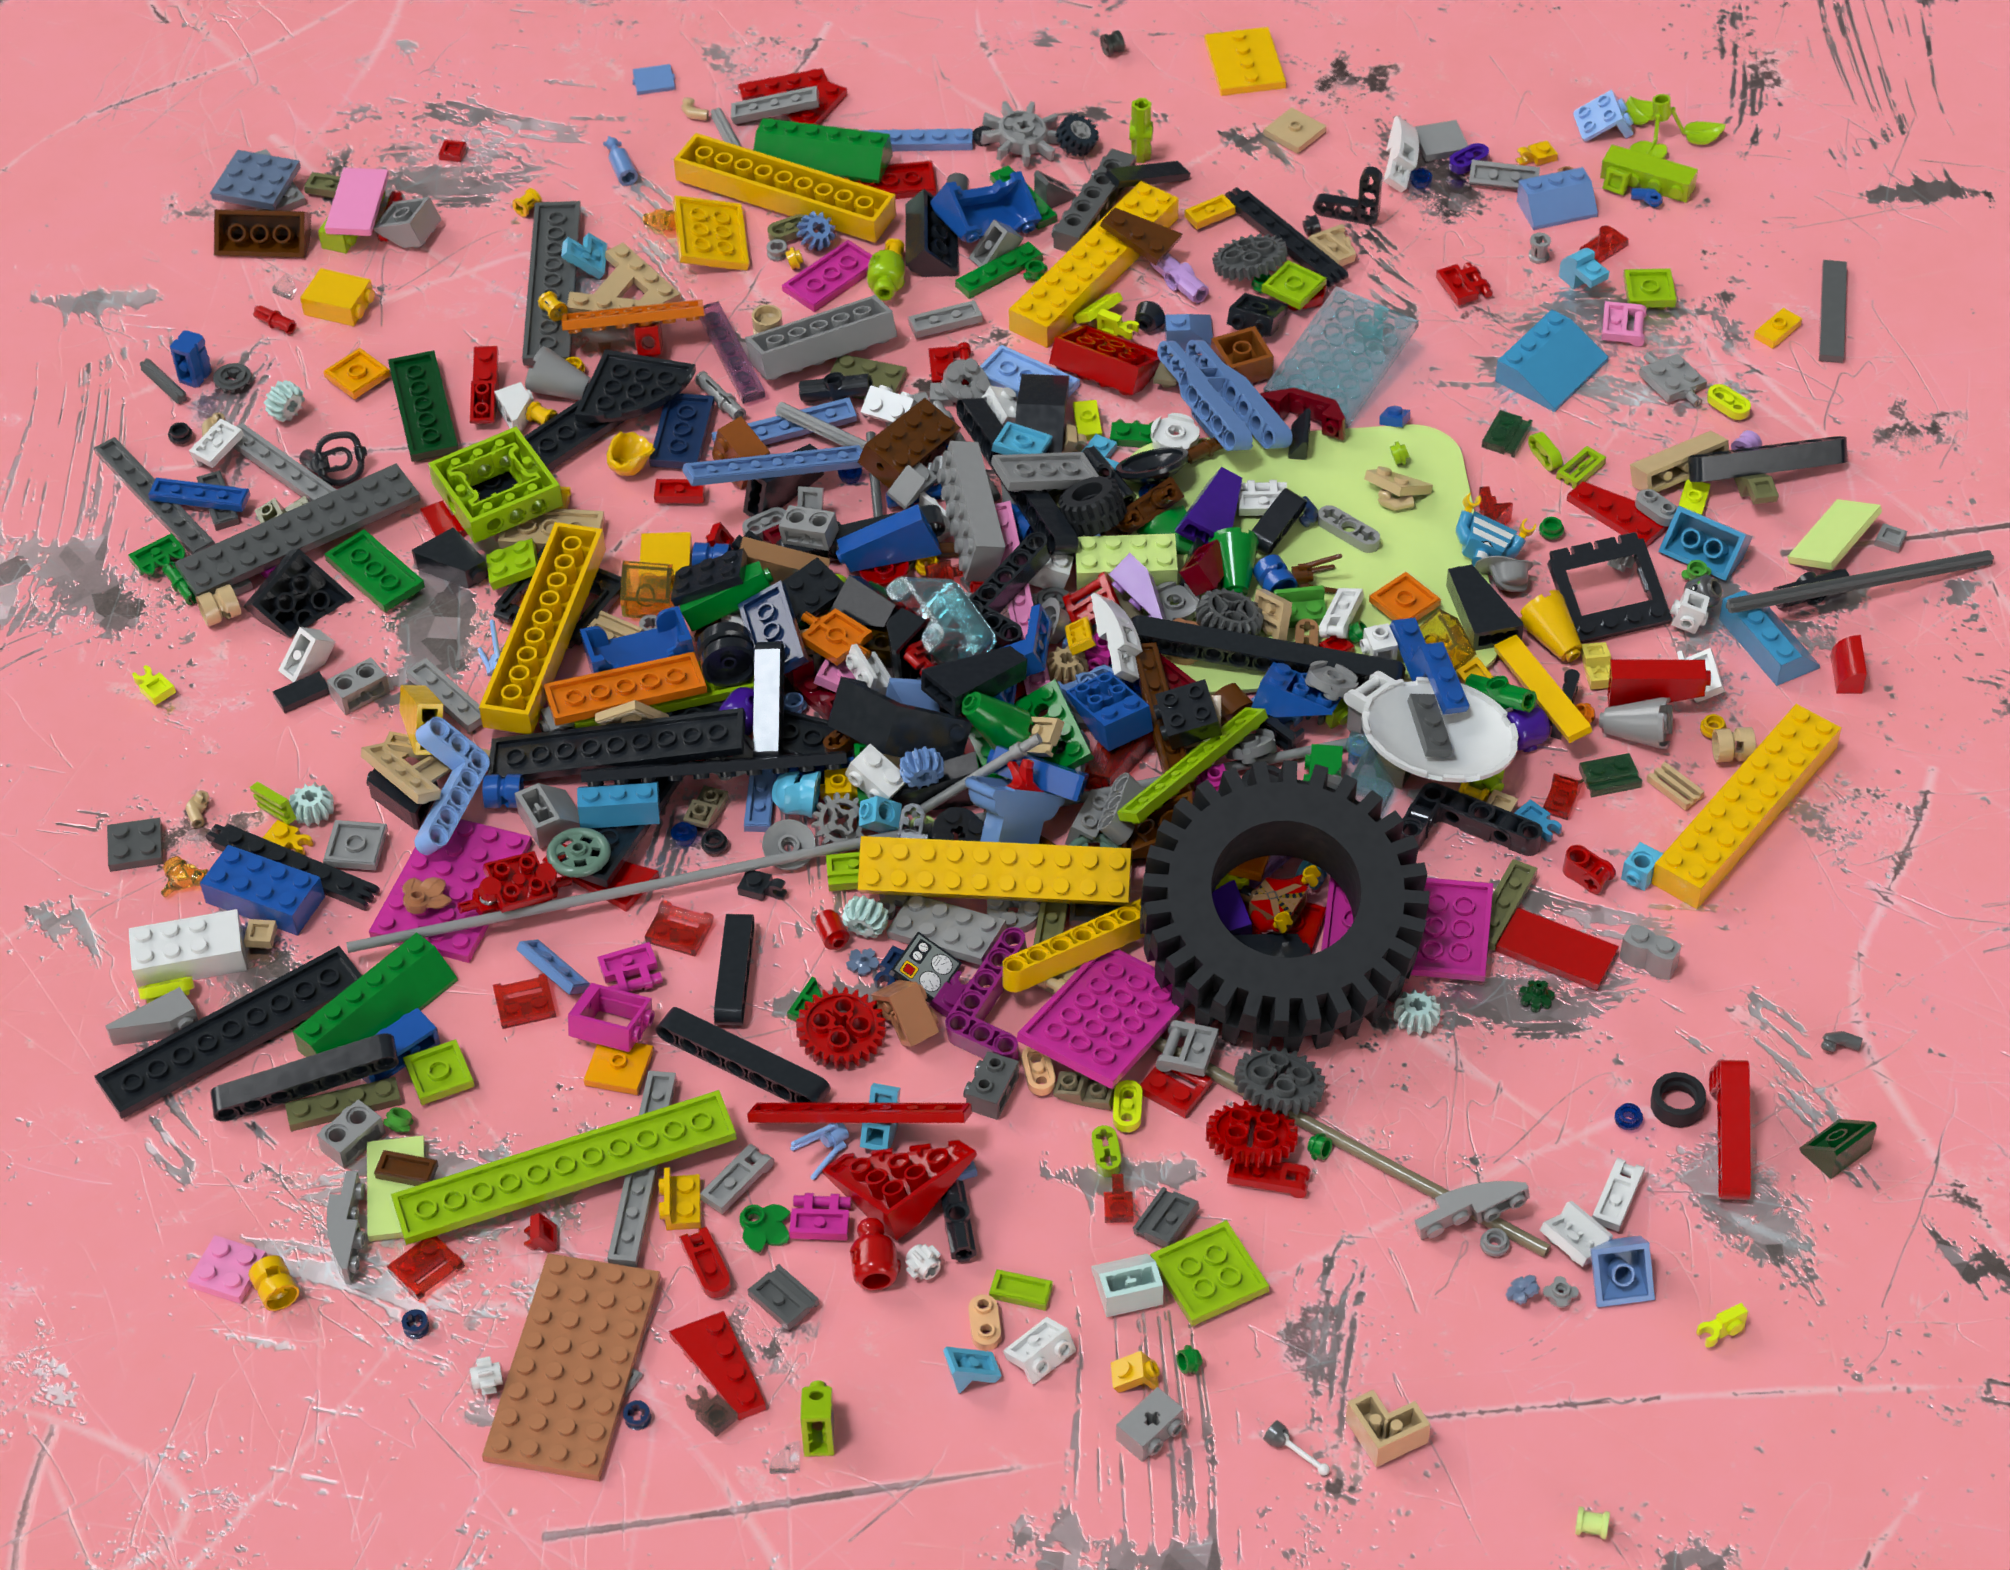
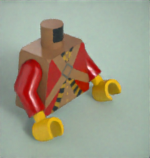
M1310 865L1304 869L1301 875L1293 878H1264L1258 890L1247 885L1242 887L1240 892L1241 898L1244 902L1249 903L1250 921L1260 933L1289 934L1307 904V886L1315 887L1319 882L1317 877H1320L1321 873L1315 865Z

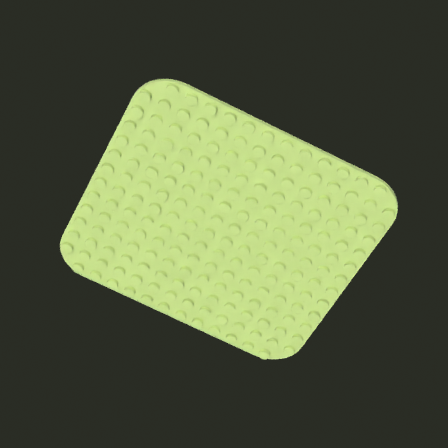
M1414 424L1404 425L1403 427L1345 429V439L1339 440L1323 435L1322 430L1310 431L1307 458L1305 460L1289 459V447L1265 449L1252 435L1253 447L1250 450L1227 451L1223 448L1214 452L1212 457L1206 456L1193 464L1187 462L1182 469L1172 476L1185 497L1165 511L1183 505L1187 512L1208 481L1221 467L1242 477V483H1247V480H1255V483L1269 482V480L1287 482L1289 490L1301 497L1307 496L1317 507L1318 511L1321 507L1327 505L1337 507L1379 532L1380 544L1377 551L1372 553L1360 551L1318 525L1317 518L1314 524L1311 523L1309 527H1304L1297 519L1270 555L1280 556L1288 570L1292 573V566L1342 554L1341 559L1318 565L1334 564L1335 568L1313 573V582H1309V584L1323 585L1324 587L1336 589H1363L1364 599L1351 623H1356L1360 620L1367 627L1387 623L1390 626L1392 620L1369 602V595L1404 572H1407L1441 599V605L1419 619L1417 623L1426 644L1444 643L1455 672L1477 657L1488 668L1498 657L1494 647L1472 651L1446 587L1448 569L1471 565L1472 559L1462 554V544L1459 542L1455 530L1461 511L1465 510L1463 499L1470 493L1463 455L1457 443L1444 432L1432 427ZM1199 438L1198 444L1201 443V440L1204 438ZM1397 441L1400 445L1405 444L1409 458L1405 459V465H1402V463L1396 465L1390 446L1395 445ZM1152 443L1141 447L1132 455L1154 449ZM1379 466L1387 467L1392 472L1433 484L1432 492L1425 495H1412L1414 507L1392 511L1378 502V492L1383 488L1364 479L1366 470L1377 469ZM1123 479L1136 494L1135 500L1155 487L1151 486L1150 483L1139 484ZM1392 493V495H1391V496H1393V497H1395V498L1404 497V496H1397V495H1395V494H1393V493ZM1470 495L1469 500L1471 503H1473L1472 497ZM1237 503L1233 527H1240L1241 532L1249 533V530L1252 531L1263 515L1239 516ZM1350 526L1342 528L1344 531L1352 532L1355 530L1353 527ZM1137 530L1131 535H1138ZM1258 550L1254 567L1260 559L1266 556ZM1177 554V585H1179L1181 579L1179 572L1185 565L1187 555ZM1252 573L1250 588L1246 597H1251V601L1254 602L1256 589L1263 588ZM1480 573L1490 584L1488 574ZM1219 582V583H1218V586H1219V587H1218V590L1221 591V590H1222V587H1221V584H1220V582ZM1206 593L1200 594L1199 599H1201L1202 595H1205ZM1324 594V601L1327 610L1335 594ZM1173 601L1170 602L1171 605H1178V604H1179V603H1174ZM1142 608L1143 616H1148L1149 613ZM1288 628L1287 641L1295 642L1296 628ZM1262 629L1260 634H1258V636L1273 638L1271 635H1266ZM1304 630V635H1309V630ZM1318 631V646H1319V643H1321L1322 641H1324V640L1327 639V638H1321L1320 635H1319V631ZM1348 635L1346 639L1355 646L1354 653L1363 654L1360 642L1355 644ZM1398 649L1397 661H1400L1405 665L1401 653ZM1196 661L1192 665H1180L1172 662L1196 682L1205 679L1210 695L1215 694L1219 689L1231 683H1236L1244 693L1257 692L1261 680L1267 673L1205 661ZM1406 668L1404 682H1410L1412 680Z

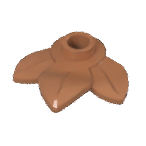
M431 877L423 882L417 878H410L404 883L402 888L405 894L403 904L406 910L412 914H421L427 908H443L450 904L452 899L442 894L446 888V882L441 878Z

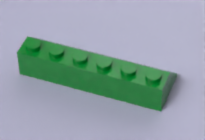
M767 118L762 119L756 130L753 148L754 151L834 176L878 184L893 156L890 134Z
M416 932L293 1031L297 1049L302 1055L309 1057L375 1036L381 1029L395 1023L403 1015L410 1013L416 1008L421 1011L457 982V976L436 947Z

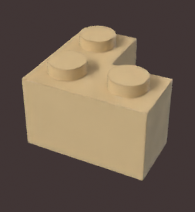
M1371 1390L1347 1402L1345 1421L1375 1467L1423 1446L1429 1441L1431 1424L1416 1401L1389 1413L1375 1391Z

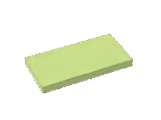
M1837 499L1787 556L1789 564L1833 570L1882 513L1881 505Z
M424 1136L367 1142V1236L369 1241L404 1238L391 1194L415 1187L375 1178L374 1171L383 1150L425 1158Z

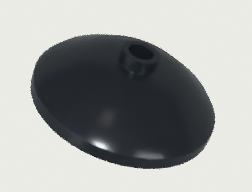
M1179 447L1152 449L1122 460L1116 466V470L1123 479L1139 484L1150 483L1151 486H1157L1182 469L1189 459V454L1186 449Z

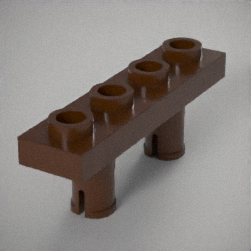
M1170 476L1126 506L1127 513L1124 515L1123 520L1110 530L1100 533V535H1131L1185 496L1172 476Z

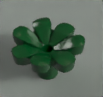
M1530 980L1526 986H1521L1518 994L1522 996L1521 1004L1524 1006L1531 1004L1532 1012H1539L1540 1005L1545 1009H1549L1552 1006L1551 1001L1555 999L1554 991L1548 990V983L1546 981Z

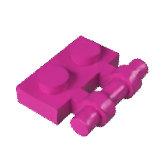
M650 942L597 957L605 984L613 981L617 982L616 985L609 986L610 988L631 992L642 988L648 990L653 988V985L663 983L660 972L649 974V971L658 969ZM640 974L641 978L627 982L625 978Z
M814 1193L794 1195L793 1206L803 1208H792L789 1230L790 1239L848 1240L850 1213L849 1210H840V1208H851V1197H840V1194L815 1196ZM814 1207H826L829 1209H814Z

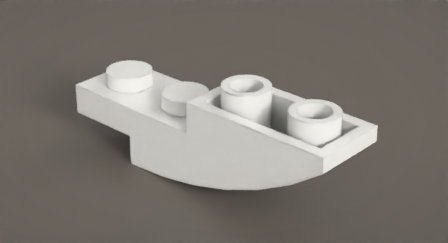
M1396 116L1394 117L1386 152L1390 153L1383 182L1399 192H1403L1407 189L1410 172L1417 165L1419 137L1413 125Z
M1097 593L1091 594L1097 633L1099 638L1108 641L1114 676L1133 683L1139 679L1135 656L1143 652L1137 631L1129 616L1117 603Z

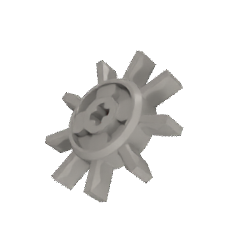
M1007 101L1002 102L1001 113L1004 116L1003 118L984 113L982 125L994 130L982 131L981 144L1000 143L1001 146L997 151V160L1001 161L1010 152L1022 155L1024 167H1029L1031 154L1037 152L1049 161L1054 160L1055 149L1047 143L1061 145V143L1056 141L1058 139L1055 137L1056 131L1048 130L1057 126L1058 115L1056 113L1041 119L1035 114V102L1030 101L1026 111H1013Z

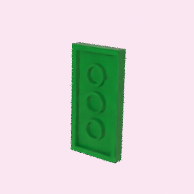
M365 529L324 554L326 561L384 612H387L425 588L423 579Z

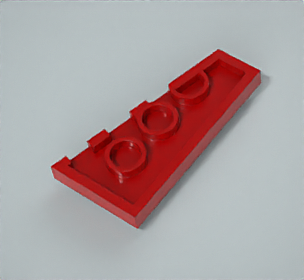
M1581 482L1567 494V501L1619 534L1636 532L1639 539L1644 538L1646 547L1669 528V526H1662L1639 511L1635 506L1634 500L1587 482Z
M565 854L558 856V859L561 862L564 859ZM547 856L542 860L543 863H548ZM625 862L608 888L577 877L570 878L575 884L590 892L658 879L659 871ZM644 893L606 901L627 912Z
M724 1311L669 1331L672 1341L679 1345L686 1358L698 1368L701 1376L707 1383L709 1382L719 1398L738 1421L766 1410L765 1401Z

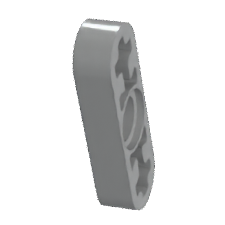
M1327 505L1319 509L1318 525L1362 552L1372 553L1378 550L1380 544V534L1378 531L1335 506ZM1350 526L1353 527L1355 530L1352 532L1344 531L1342 528Z

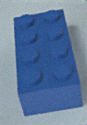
M227 845L200 882L207 904L227 911L237 909L239 915L249 919L276 920L277 929L297 936L325 898L319 876L231 845Z

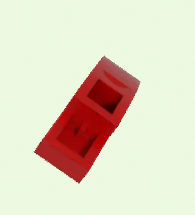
M498 346L474 347L470 424L495 422L497 404L494 391L499 390Z

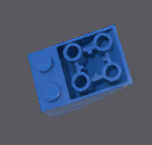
M1273 662L1260 682L1251 708L1265 709L1268 715L1275 718L1332 715L1342 697H1339L1337 701L1327 699L1324 696V692L1305 683L1307 673H1299L1292 670L1286 664Z
M1111 671L1102 673L1098 677L1066 690V695L1094 738L1108 751L1153 731L1150 706L1118 677L1114 676Z

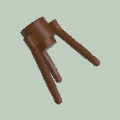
M1342 554L1292 566V575L1296 579L1298 586H1316L1309 584V582H1313V573L1335 568L1334 564L1318 565L1341 559ZM1324 587L1325 593L1336 594L1338 590L1336 588Z

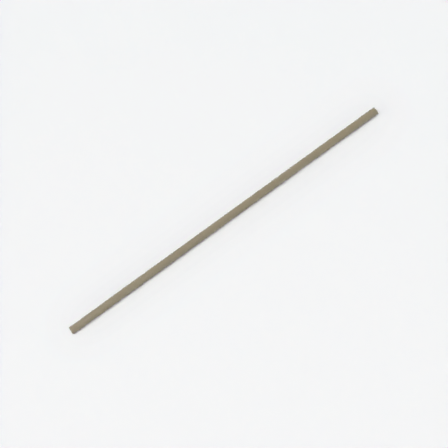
M1049 987L1047 989L1042 988L1053 995L1055 994L1054 990ZM1160 1036L1151 1047L1163 1053L1167 1040ZM1177 1046L1173 1056L1180 1057L1182 1048ZM1211 1063L1208 1064L1205 1075L1213 1078V1081L1244 1096V1093L1237 1092L1238 1086L1234 1085V1075ZM1288 1110V1119H1294L1295 1125L1314 1135L1324 1133L1326 1137L1331 1138L1332 1144L1433 1199L1449 1192V1190L1307 1114L1299 1111V1114L1296 1115L1292 1110ZM1471 1215L1470 1218L1476 1221L1474 1215ZM1500 1217L1491 1222L1484 1221L1480 1223L1489 1229L1498 1228L1503 1230L1510 1240L1544 1258L1550 1251V1244Z

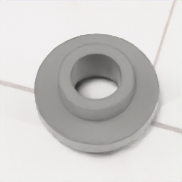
M1491 1228L1481 1236V1249L1490 1256H1501L1509 1249V1238L1501 1229Z

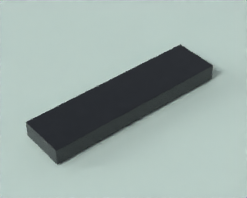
M1179 161L1107 168L1105 176L1117 188L1136 186L1140 181L1147 184L1185 181L1189 179L1191 173Z

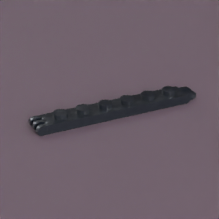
M1236 187L1232 189V192L1228 191L1225 193V196L1235 206V212L1262 234H1270V237L1277 235L1278 239L1282 238L1283 242L1286 243L1288 255L1304 268L1326 277V286L1331 287L1334 285V282L1338 283L1341 281V278L1346 279L1349 276L1347 270L1248 190L1242 191Z
M215 824L212 827V831L206 834V839L219 851L223 852L227 845H231L319 876L325 895L361 910H365L368 907V903H371L374 899L373 895H377L380 891V888L373 883L230 824H226L225 827Z

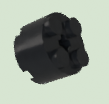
M949 807L941 812L933 821L927 835L929 839L954 840L953 833H957L959 841H980L984 823L975 813L966 808Z

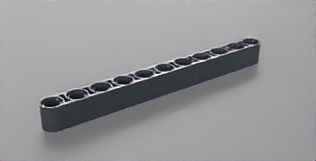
M984 398L959 399L956 406L959 420L973 441L979 442L981 453L1005 487L991 464L993 455H1003L991 451L995 439L1003 429V425ZM1046 489L1042 491L1021 490L1019 492L1007 490L1033 531L1042 532L1046 535L1051 555L1075 554L1077 552L1078 537Z
M1143 615L1131 618L1140 643L1156 642L1160 654L1267 672L1272 663L1275 662L1286 664L1292 670L1299 673H1307L1311 663L1315 661H1328L1326 666L1334 668L1336 664H1339L1351 670L1358 678L1356 682L1358 683L1357 688L1368 681L1370 675L1376 671H1381L1394 680L1403 679L1404 681L1406 667L1397 660Z

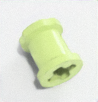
M1579 1507L1575 1534L1580 1535L1583 1532L1600 1535L1601 1539L1606 1540L1610 1512L1605 1511L1601 1514L1585 1511L1584 1507Z

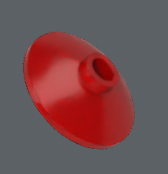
M906 561L859 570L860 576L866 581H873L881 586H886L902 580L909 571V563Z

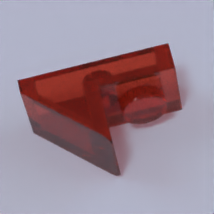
M1489 486L1480 487L1479 495L1481 502L1478 505L1480 514L1503 525L1509 523L1512 518L1513 503H1497L1496 496L1491 495Z
M1560 772L1554 773L1552 786L1543 808L1551 813V816L1568 820L1584 779Z

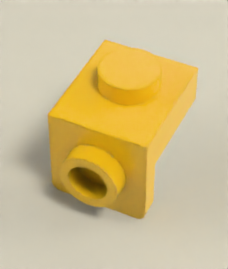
M1142 1351L1111 1362L1113 1389L1118 1393L1144 1383L1152 1390L1159 1387V1367L1155 1360L1149 1358Z

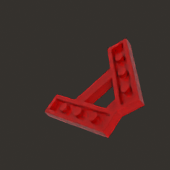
M823 68L738 84V92L742 101L817 86L819 91V107L785 114L794 122L820 125L847 96V88L829 82Z

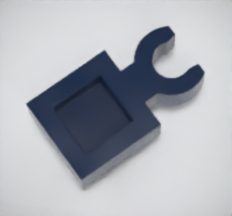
M895 946L891 947L879 964L880 972L874 977L875 987L878 988L882 982H888L886 986L895 982L896 979L888 973L904 950Z

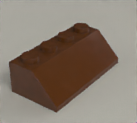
M214 209L215 256L306 257L311 238V213L305 211Z

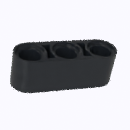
M1284 488L1252 529L1258 536V551L1266 556L1273 552L1302 514L1307 505L1306 499L1288 488Z

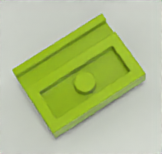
M860 852L826 855L829 891L858 889Z

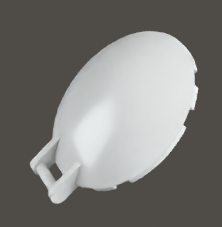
M1376 671L1370 675L1369 680L1344 694L1345 703L1362 714V728L1373 748L1395 766L1420 777L1443 782L1483 780L1503 771L1513 761L1517 752L1518 731L1515 723H1511L1508 720L1506 710L1492 698L1470 686L1461 684L1470 705L1467 712L1443 715L1439 706L1453 748L1450 757H1425L1407 702L1410 694H1434L1428 677H1417L1416 681L1404 682L1403 679L1394 680L1383 672ZM1374 688H1376V690H1375L1374 692H1372L1371 694H1369L1367 697L1365 696V695L1368 694L1370 691H1372Z

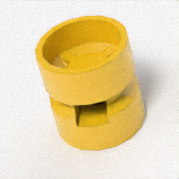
M266 1256L254 1263L249 1269V1279L255 1290L258 1291V1295L267 1310H282L290 1306L298 1298L299 1288L290 1275L283 1258L280 1256Z

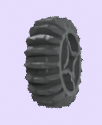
M1214 588L1213 591H1207L1199 599L1195 611L1196 624L1200 626L1256 636L1260 634L1264 622L1263 610L1258 607V603L1251 601V597L1244 596L1243 592H1235L1234 589L1227 591L1225 588H1222L1220 591Z

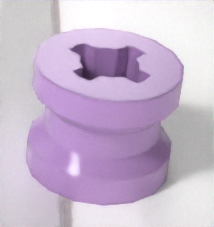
M1746 430L1739 438L1733 441L1731 450L1762 446V440L1755 432Z

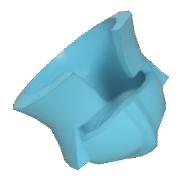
M821 771L803 775L800 782H798L799 772H789L780 775L772 788L774 803L785 814L802 815L813 819L812 813L816 812V805L819 800Z

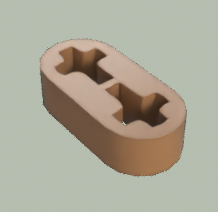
M1312 619L1298 621L1295 630V642L1318 646L1319 627L1317 622ZM1304 630H1309V635H1304Z

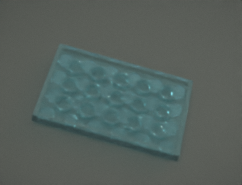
M1336 286L1263 390L1264 392L1298 388L1335 399L1345 416V429H1347L1419 327L1418 320Z

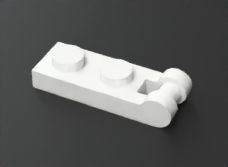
M1338 588L1319 626L1321 638H1329L1330 636L1347 638L1349 625L1364 599L1363 589Z
M1617 1158L1592 1218L1600 1225L1619 1232L1637 1187L1642 1180L1645 1167L1637 1164L1634 1167L1626 1164V1160Z

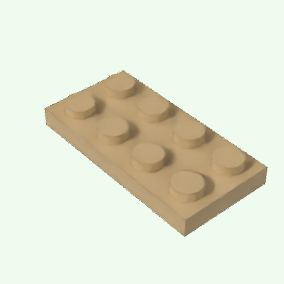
M554 509L500 532L498 539L499 548H506L518 541L532 538L536 545V550H541L546 545L555 522L602 529L605 519L604 511Z

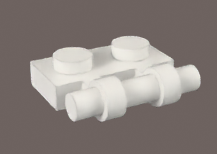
M1247 480V483H1241L1238 498L1239 516L1264 515L1281 491L1287 488V482L1269 480V482L1255 483V480Z

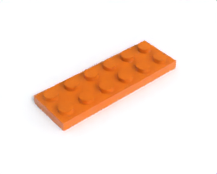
M703 300L562 314L563 331L568 330V333L573 334L582 332L584 328H592V331H602L606 329V326L615 325L616 329L628 328L629 324L639 323V326L653 325V321L661 320L663 324L677 322L676 319L686 318V321L700 320V316H704Z
M694 652L543 684L555 726L594 718L595 713L634 700L649 706L707 693V686Z

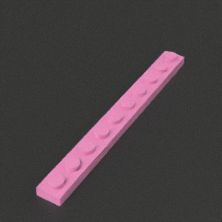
M1010 500L995 504L1005 543V550L1000 565L1020 544ZM1029 583L1008 604L1010 619L1021 626L1024 639H1026L1025 636L1028 632V619L1030 618L1031 607L1034 606ZM1047 663L1044 671L1027 676L1024 680L1027 695L1051 682Z

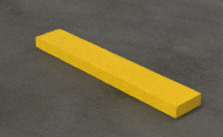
M1517 635L1494 645L1495 652L1523 687L1535 691L1537 695L1535 702L1545 711L1548 718L1569 743L1592 733V727Z

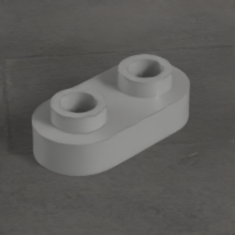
M1652 489L1641 490L1636 496L1635 506L1639 511L1662 526H1670L1678 508L1676 505Z
M774 507L746 519L742 525L743 535L750 530L763 539L762 531L780 524L786 510Z

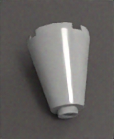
M542 346L533 361H536L533 369L529 368L525 388L534 393L580 400L591 378L550 348Z
M1661 697L1606 707L1604 713H1600L1599 727L1603 728L1605 734L1659 749H1668L1670 741L1665 740L1667 734H1672L1673 707L1672 705H1667L1671 698Z

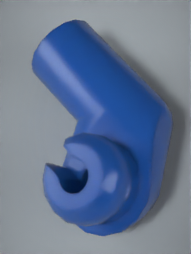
M1632 188L1631 190L1632 200H1643L1651 207H1658L1662 204V196L1655 189Z

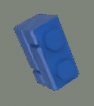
M183 330L178 339H175L170 345V350L179 382L196 388L212 373L209 362L210 358L207 354L204 337L198 333Z

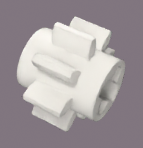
M918 1244L911 1248L906 1255L905 1263L908 1265L906 1271L914 1279L919 1277L921 1280H929L937 1275L941 1268V1261L938 1259L941 1254L933 1245L928 1247L926 1244Z
M490 1356L476 1359L477 1366L470 1368L473 1390L481 1389L482 1395L497 1393L496 1385L503 1384L500 1363H491Z

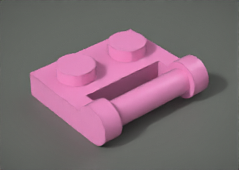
M1605 301L1601 340L1628 342L1635 347L1642 346L1645 340L1643 322L1647 314V308L1641 304ZM1628 315L1634 317L1633 331H1627Z

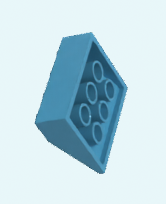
M1551 309L1497 360L1495 381L1555 412L1608 361L1609 357L1572 319Z

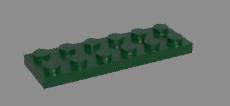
M435 351L388 359L411 462L444 456L458 451V444Z

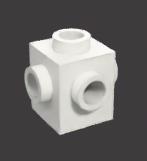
M1686 588L1680 601L1675 599L1670 614L1674 616L1671 625L1695 634L1700 625L1704 626L1708 619L1709 612L1707 607L1710 597Z
M1388 623L1364 628L1363 639L1360 640V648L1363 654L1397 660L1398 644Z

